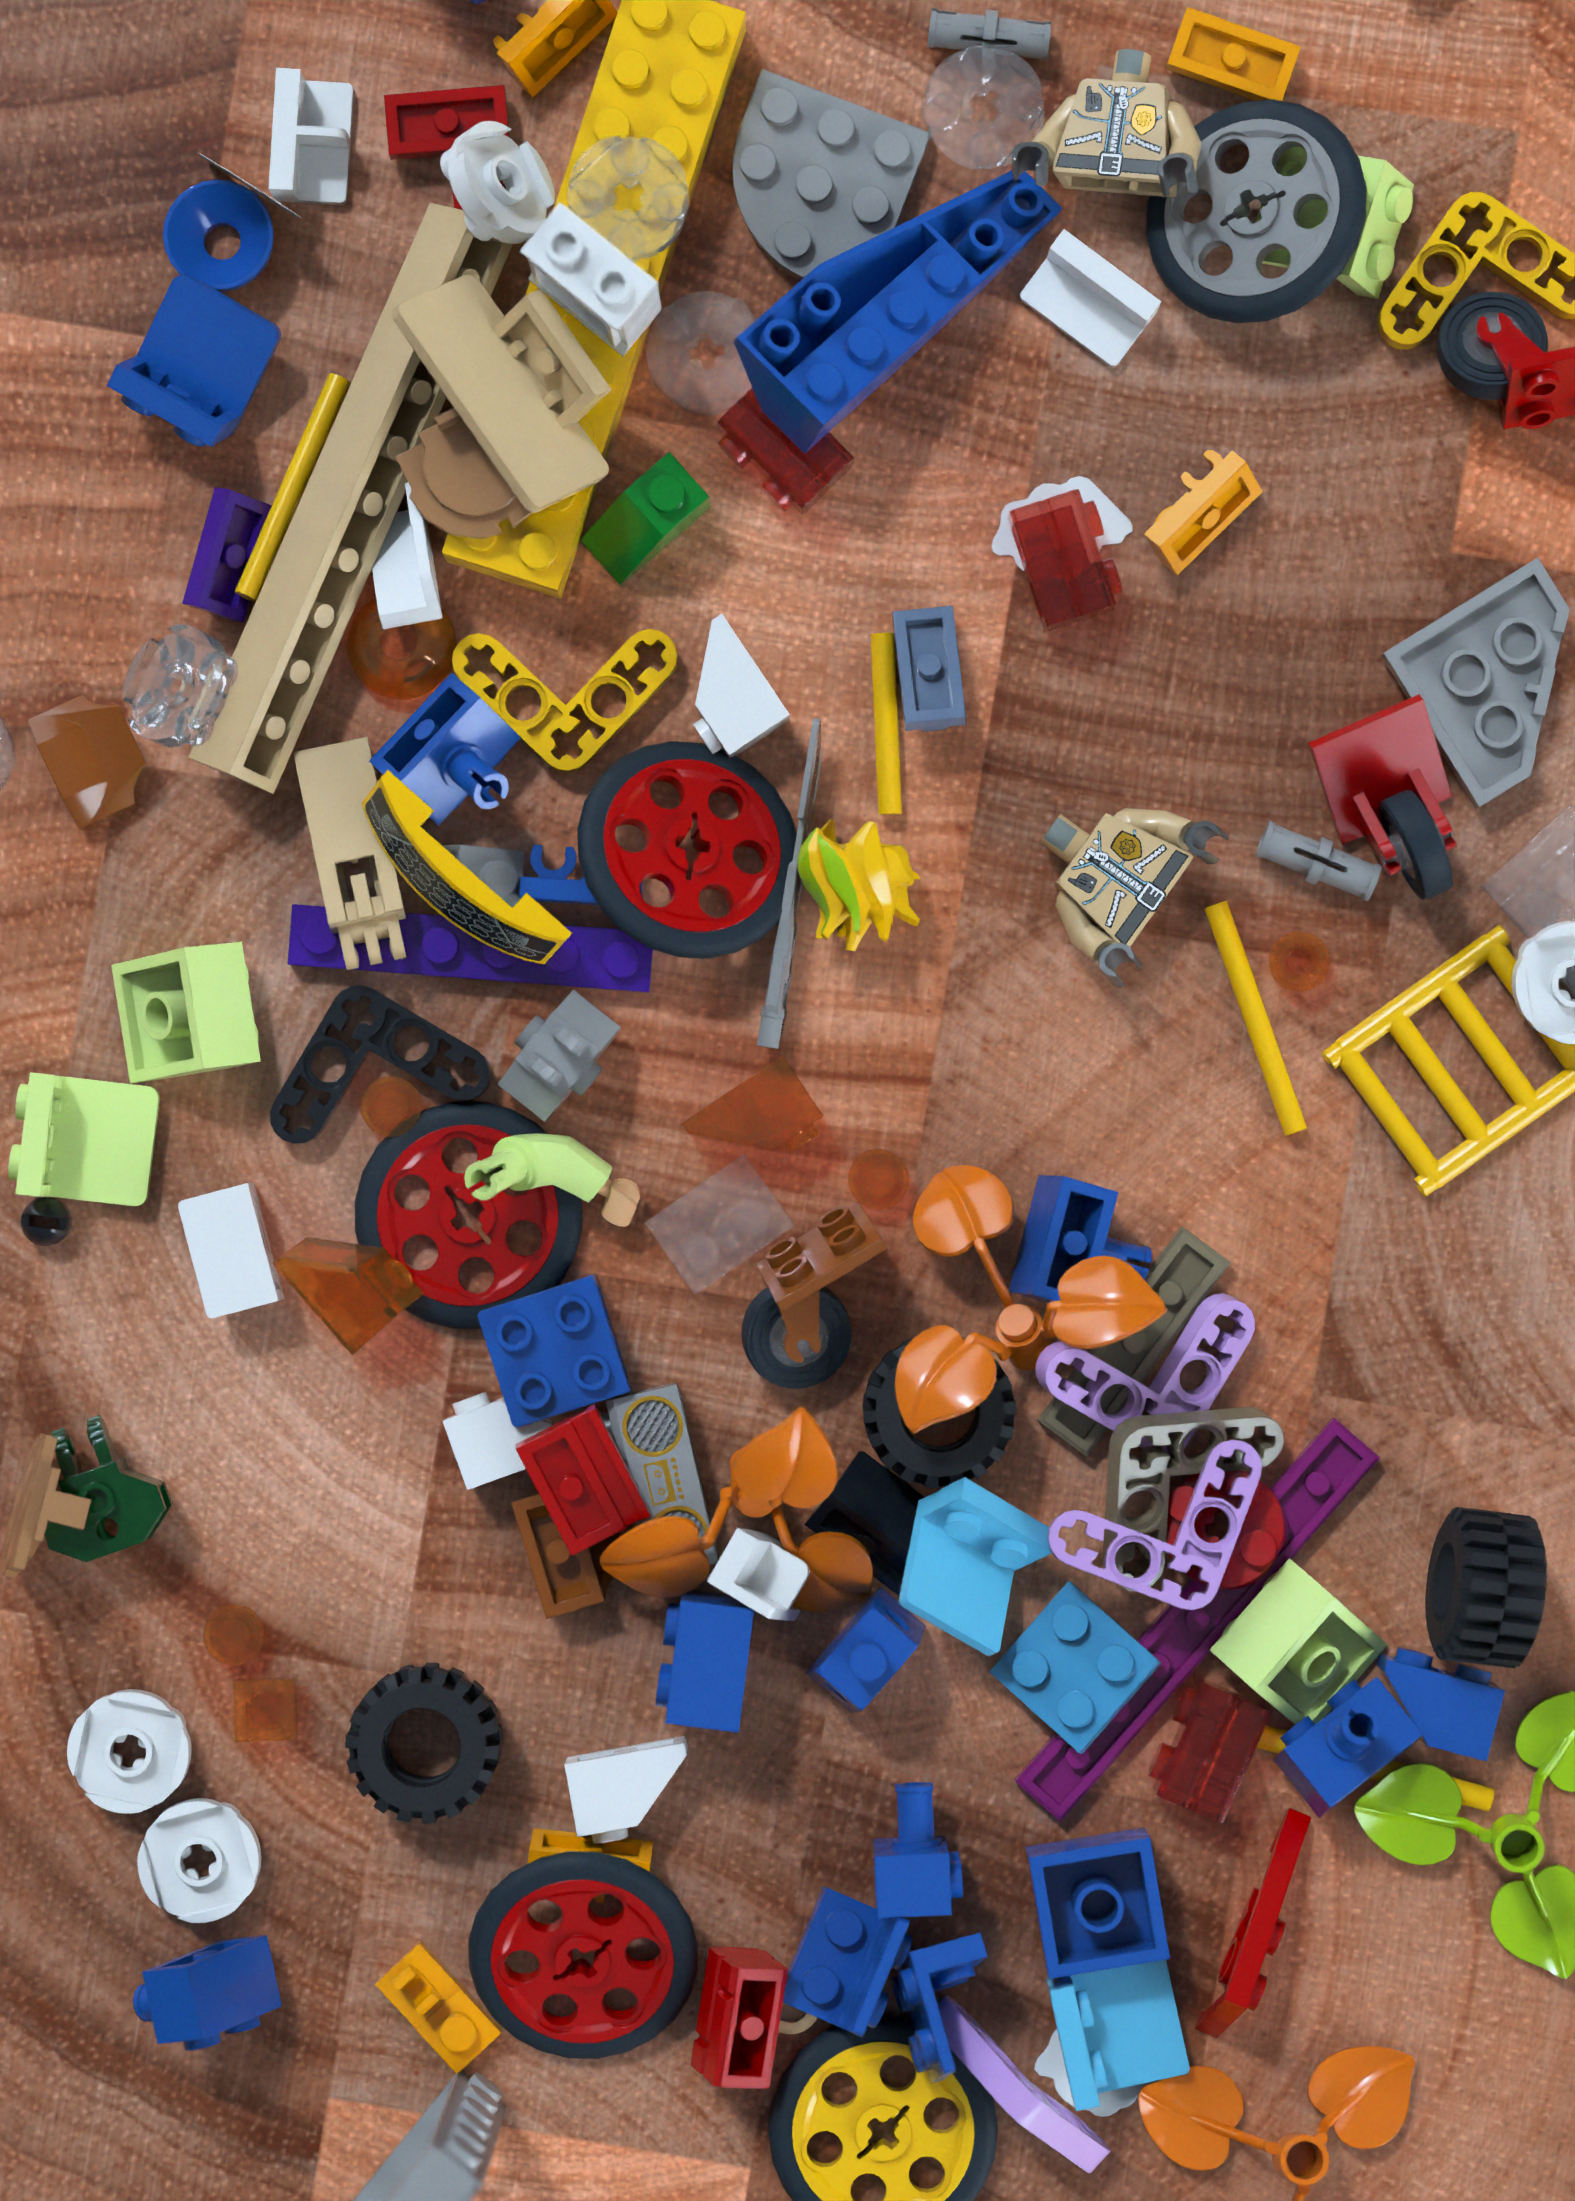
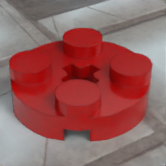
M1242 1470L1224 1471V1479L1220 1489L1215 1490L1207 1484L1204 1497L1224 1499L1237 1509L1241 1497L1239 1495H1228L1234 1479L1237 1477L1247 1478L1249 1472ZM1193 1474L1187 1478L1181 1486L1175 1488L1169 1495L1166 1543L1173 1545L1199 1474ZM1260 1479L1218 1590L1240 1589L1259 1581L1271 1569L1270 1566L1276 1561L1279 1551L1283 1548L1286 1539L1285 1515L1276 1495ZM1206 1507L1197 1514L1194 1528L1200 1539L1209 1543L1220 1541L1218 1536L1209 1537L1208 1526L1213 1525L1216 1520L1215 1515L1223 1511L1215 1507ZM1191 1564L1190 1569L1184 1573L1193 1581L1206 1586V1582L1198 1578L1200 1568Z

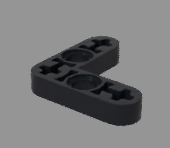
M363 985L350 986L342 990L332 1002L273 1102L270 1111V1124L274 1132L282 1140L293 1144L308 1143L316 1139L326 1127L370 1051L444 1095L459 1101L473 1100L480 1097L488 1089L492 1078L491 1066L487 1058L478 1050L378 991ZM364 996H367L372 1000L369 1010L376 1017L371 1025L360 1023L350 1037L362 1041V1045L357 1053H355L344 1041L327 1037V1033L333 1024L340 1032H343L351 1017L344 1010L345 1004L349 1000L359 1003ZM407 1026L420 1027L429 1038L427 1052L416 1061L404 1060L395 1049L396 1035ZM441 1040L452 1045L451 1049L444 1054L447 1058L463 1064L468 1057L476 1061L473 1071L476 1075L480 1076V1079L475 1087L465 1084L461 1087L460 1091L455 1090L451 1086L454 1076L440 1066L436 1067L434 1077L424 1072V1069L437 1057ZM325 1047L338 1049L346 1059L344 1074L334 1082L321 1081L312 1070V1061L315 1054ZM303 1076L313 1088L330 1092L332 1095L326 1105L318 1097H315L307 1112L309 1117L314 1119L312 1127L310 1129L299 1127L294 1133H291L286 1129L290 1119L282 1113L287 1104L298 1106L306 1096L308 1091L296 1088L297 1083Z

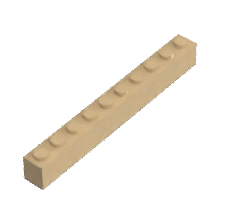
M429 203L188 758L233 779L274 794L405 494V483L408 481L395 456L422 443L418 433L435 425L436 420L434 417L439 415L447 397L395 324L392 312L401 302L467 274L475 276L491 296L513 244L501 242L494 237L488 241H481L476 238L466 226L464 210Z

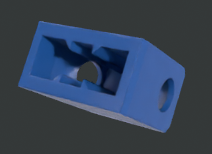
M880 1586L805 1673L850 1713L862 1712L917 1649L926 1625L909 1610L902 1607L899 1601Z

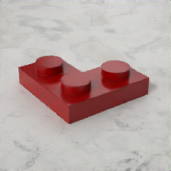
M504 85L384 95L388 151L391 160L442 156L444 152L452 147L457 137L480 122L494 121L509 127ZM509 132L504 134L505 136L510 138ZM499 181L501 185L506 189L503 181ZM453 192L454 208L463 210Z

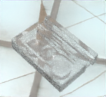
M1573 803L1568 805L1480 886L1485 893H1488L1499 905V908L1528 939L1552 924L1563 921H1575V806Z
M745 1154L645 1222L694 1294L703 1290L794 1226Z

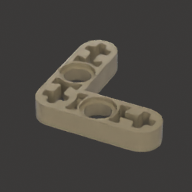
M1255 1407L1145 1415L1124 1420L1113 1431L1109 1443L1105 1519L1166 1543L1170 1476L1199 1474L1207 1455L1213 1447L1229 1440L1250 1438L1253 1436L1254 1427H1258L1263 1432V1435L1253 1439L1252 1447L1260 1456L1262 1467L1267 1466L1282 1451L1284 1436L1281 1427L1266 1412ZM1201 1428L1208 1429L1210 1440L1206 1449L1198 1455L1186 1456L1183 1447L1188 1435ZM1225 1431H1227L1234 1439L1227 1440V1435ZM1143 1436L1153 1445H1156L1141 1448L1139 1458H1135L1130 1453V1448L1140 1446L1141 1437ZM1167 1445L1169 1455L1160 1446ZM1234 1450L1231 1457H1219L1216 1467L1221 1468L1223 1471L1249 1469L1241 1464L1243 1454ZM1141 1490L1148 1491L1150 1493V1503L1146 1511L1134 1518L1125 1517L1123 1509L1128 1497ZM1104 1529L1103 1563L1105 1550L1116 1536L1114 1532ZM1128 1542L1118 1549L1115 1556V1564L1122 1575L1128 1578H1137L1147 1571L1150 1557L1144 1546L1136 1542ZM1136 1547L1144 1555V1559L1136 1560L1133 1564V1570L1128 1571L1123 1563L1133 1560ZM1163 1551L1161 1552L1160 1570L1149 1584L1150 1587L1162 1575L1165 1565V1552Z

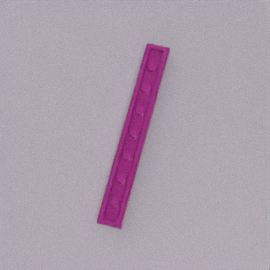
M1332 1417L1269 1488L1278 1498L1286 1520V1539L1276 1561L1270 1566L1271 1569L1262 1579L1247 1587L1235 1590H1218L1213 1600L1203 1608L1187 1610L1168 1604L1137 1639L1140 1644L1162 1662L1157 1670L1083 1754L1078 1753L1055 1732L1016 1776L1015 1782L1061 1822L1210 1653L1211 1647L1222 1636L1226 1626L1232 1620L1238 1618L1262 1590L1266 1580L1278 1572L1289 1558L1292 1559L1376 1464L1380 1457L1336 1418ZM1190 1578L1182 1587L1180 1597L1188 1600L1193 1592L1203 1593L1206 1586Z

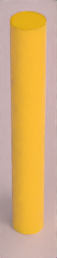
M894 633L870 634L878 815L902 814Z

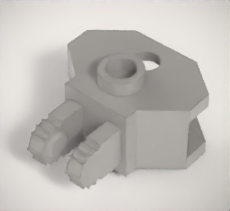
M573 989L546 1021L536 1015L524 1028L514 1042L522 1051L514 1059L515 1061L501 1078L498 1085L541 1120L547 1122L572 1091L582 1096L598 1077L603 1067L596 1061L621 1030V1027Z

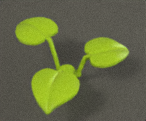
M1575 1690L1562 1692L1542 1700L1525 1714L1519 1724L1515 1739L1516 1752L1524 1762L1539 1768L1533 1776L1527 1811L1524 1815L1517 1813L1503 1815L1493 1823L1491 1829L1484 1828L1467 1818L1456 1816L1462 1803V1795L1457 1783L1445 1770L1427 1763H1411L1392 1770L1361 1795L1354 1804L1355 1815L1369 1838L1393 1857L1407 1863L1430 1865L1446 1860L1455 1849L1456 1834L1454 1828H1460L1471 1833L1483 1843H1490L1499 1863L1509 1871L1521 1873L1524 1879L1505 1883L1495 1894L1490 1909V1923L1495 1936L1503 1947L1516 1957L1537 1965L1562 1979H1567L1575 1969V1873L1568 1867L1559 1864L1544 1867L1535 1875L1533 1868L1540 1863L1544 1855V1841L1535 1824L1540 1819L1538 1811L1545 1779L1549 1776L1558 1788L1568 1792H1575Z

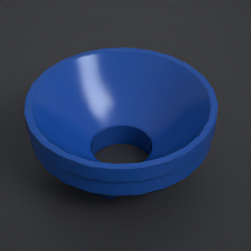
M216 179L203 181L191 186L177 197L169 208L164 221L163 241L170 263L180 275L190 274L217 291L225 292L237 290L248 285L262 273L273 252L274 229L266 206L255 193L233 181ZM219 226L232 227L240 235V248L229 259L220 260L213 258L206 250L208 234Z

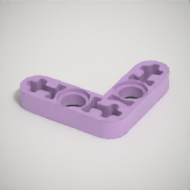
M1222 1293L1213 1294L1204 1299L1195 1310L1150 1387L1085 1349L1069 1347L1062 1342H1055L1047 1346L1040 1353L1036 1362V1377L1039 1384L1054 1397L1112 1431L1124 1420L1141 1416L1143 1409L1151 1415L1209 1410L1249 1344L1255 1330V1318L1251 1309L1233 1296ZM1219 1314L1229 1316L1235 1322L1229 1333L1225 1330H1220L1214 1325V1321ZM1201 1340L1220 1351L1216 1358L1204 1349L1197 1347ZM1193 1360H1202L1206 1366L1204 1382L1194 1390L1182 1389L1180 1385L1182 1368ZM1060 1362L1068 1365L1071 1364L1077 1371L1090 1378L1086 1388H1082L1068 1378L1061 1379L1059 1374L1055 1372ZM1114 1384L1125 1385L1128 1391L1126 1405L1115 1414L1103 1413L1100 1407V1399L1103 1392ZM1196 1430L1188 1435L1183 1448L1190 1442ZM1145 1436L1141 1437L1140 1447L1156 1446ZM1167 1445L1160 1446L1169 1455Z
M1239 1440L1221 1442L1210 1450L1204 1461L1173 1545L1088 1512L1073 1510L1060 1514L1049 1526L1047 1534L1049 1549L1056 1559L1066 1565L1177 1608L1187 1610L1203 1608L1213 1600L1219 1589L1261 1476L1262 1464L1260 1456L1254 1447ZM1234 1450L1243 1454L1241 1464L1249 1468L1247 1478H1235L1228 1495H1239L1241 1497L1237 1509L1224 1499L1204 1497L1207 1484L1215 1490L1220 1489L1225 1472L1221 1468L1216 1467L1219 1457H1231ZM1206 1507L1220 1509L1228 1519V1532L1223 1539L1215 1543L1203 1541L1195 1532V1517ZM1076 1520L1082 1521L1086 1524L1084 1534L1100 1542H1103L1104 1529L1114 1532L1116 1536L1105 1550L1104 1568L1101 1569L1092 1565V1561L1098 1555L1095 1551L1087 1548H1078L1074 1556L1064 1552L1066 1541L1058 1537L1061 1527L1072 1528ZM1128 1542L1141 1544L1149 1553V1567L1143 1575L1137 1578L1125 1577L1116 1568V1552L1122 1545ZM1163 1551L1173 1556L1166 1566L1172 1570L1187 1572L1191 1564L1199 1567L1198 1578L1206 1582L1205 1591L1203 1593L1193 1592L1189 1599L1185 1600L1180 1597L1181 1586L1164 1578L1161 1579L1160 1591L1151 1588L1149 1584L1160 1570L1161 1552Z
M945 1995L937 2005L950 2049L1013 2119L1090 2174L1111 2152L1109 2146L1081 2118L1031 2083L980 2024L955 2000Z

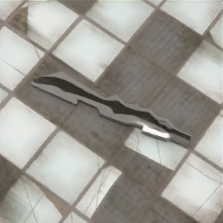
M814 718L812 723L797 815L799 823L793 860L789 863L782 913L770 962L771 967L765 1004L760 1013L761 1021L756 1045L779 1050L784 1021L787 1016L786 999L792 975V957L797 932V910L803 885L797 871V858L800 847L809 834L822 767L821 719Z

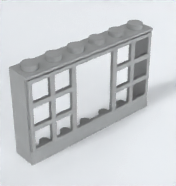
M462 2070L455 2074L353 2201H470L484 2184L505 2114L506 2106L499 2101L503 2096L500 2089L478 2072H475L472 2077Z

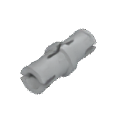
M938 8L931 9L927 48L940 47L981 52L980 58L991 60L993 54H1002L1047 61L1051 21L1039 22L998 17L997 10L986 9L985 15L937 10Z
M1272 821L1268 822L1255 854L1258 858H1265L1305 875L1304 881L1315 886L1318 881L1359 896L1364 901L1370 899L1382 870L1381 865H1374L1333 848L1332 840L1321 837L1318 842L1278 826ZM1294 850H1295V851H1298V852H1300V853H1303V854H1305V855H1308V856H1310L1311 858L1316 859V860H1311V859H1309V858H1307V857H1304V856H1302V855H1299V854L1295 853ZM1321 862H1325L1327 864L1340 868L1343 870V872L1326 866V864H1323Z

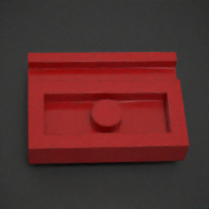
M595 1404L588 1407L587 1410L573 1417H568L515 1445L522 1463L571 1556L626 1529V1526L651 1516L650 1509Z

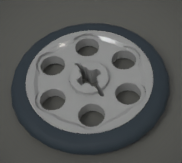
M1273 99L1243 102L1215 112L1194 126L1201 140V150L1195 171L1199 188L1198 192L1189 194L1187 183H1177L1176 198L1149 197L1146 217V238L1152 263L1165 286L1189 308L1209 318L1232 323L1269 321L1295 312L1320 296L1344 270L1358 245L1366 217V183L1360 159L1342 131L1327 117L1301 104ZM1237 144L1247 146L1249 158L1244 168L1232 174L1222 172L1220 161L1225 150ZM1292 147L1304 148L1307 153V161L1303 169L1292 176L1280 175L1277 166L1281 154ZM1199 194L1210 195L1212 209L1206 219L1199 223L1186 222L1184 219V208L1190 198ZM1258 199L1264 206L1260 210L1262 219L1257 223H1252L1246 217L1250 213L1249 203ZM1315 199L1326 201L1328 213L1322 224L1311 229L1300 227L1298 215L1305 203ZM1219 246L1231 248L1233 260L1229 269L1218 276L1206 274L1204 260L1207 254ZM1277 249L1289 251L1291 262L1286 273L1274 279L1263 277L1261 266L1266 255Z

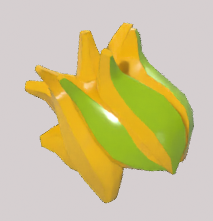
M830 819L821 829L816 827L801 845L797 858V871L804 887L819 906L820 921L816 931L817 939L824 938L827 940L840 925L835 935L841 938L846 936L845 950L855 952L872 922L877 928L880 939L884 942L889 939L891 925H893V915L913 926L919 925L920 918L909 906L907 886H912L914 880L920 879V876L912 870L908 852L903 845L880 843L875 822H866L849 843L839 844L836 840L835 821Z

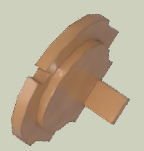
M455 408L434 417L437 424L418 433L422 441L421 444L395 456L412 489L409 496L412 503L427 522L452 536L481 540L501 535L502 532L498 523L509 518L513 528H515L532 514L513 493L506 480Z
M40 1433L36 1438L18 1482L12 1503L14 1506L8 1519L1 1557V1572L4 1576L16 1578L18 1572L25 1570L27 1559L31 1560L40 1542H43L47 1522L84 1530L91 1499L56 1491L61 1470L58 1469V1461L53 1456L58 1438Z

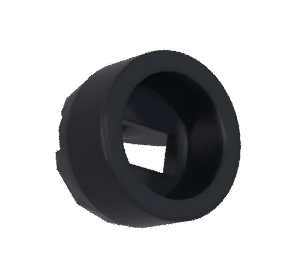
M38 1198L30 1202L25 1207L21 1216V1228L24 1235L34 1244L41 1246L55 1245L63 1241L69 1234L72 1225L69 1209L63 1202L55 1198ZM30 1216L60 1218L59 1228L51 1229L43 1226H30Z

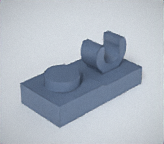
M953 605L893 611V628L905 731L922 730V732L947 730V727L966 725Z

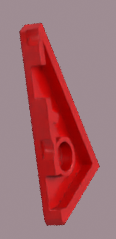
M1291 1808L1286 1811L1269 1849V1852L1272 1854L1260 1889L1253 1887L1231 1944L1219 1968L1218 1983L1226 1985V1990L1206 2011H1201L1195 2026L1196 2030L1218 2038L1247 2009L1254 2011L1257 2008L1267 1983V1976L1260 1974L1265 1955L1269 1954L1272 1956L1277 1950L1285 1930L1286 1922L1278 1919L1311 1820L1310 1816Z

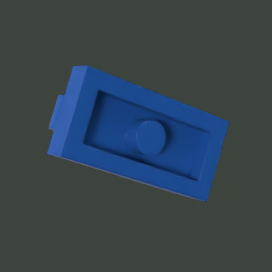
M534 845L530 855V862L533 870L539 876H521L520 899L525 893H528L537 902L598 905L588 889L584 877L581 880L567 879L573 874L577 866V853L574 847H566L565 863L561 868L549 870L543 864V846ZM643 881L640 883V894L642 898H644Z

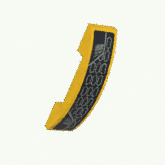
M389 770L383 774L361 802L367 821L378 843L400 875L433 909L468 935L505 954L544 965L572 934L528 893H525L512 908L422 828V825L434 810Z

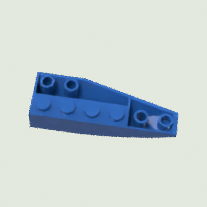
M1011 170L819 264L737 336L734 341L762 412L804 454L808 452L962 310L1060 214L1063 208L1041 186H1036L1035 180L1026 171L1020 174L1018 180H1013Z

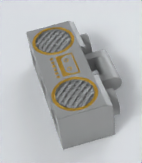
M675 1382L608 1398L606 1400L608 1412L601 1413L600 1415L651 1513L650 1517L634 1522L635 1527L661 1517H685L697 1525L699 1538L704 1536L711 1520L679 1383ZM715 1541V1544L710 1549L704 1550L709 1558L710 1565L716 1564L719 1561Z

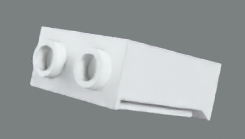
M562 203L556 206L520 250L528 258L531 268L528 280L622 357L662 310L658 282Z

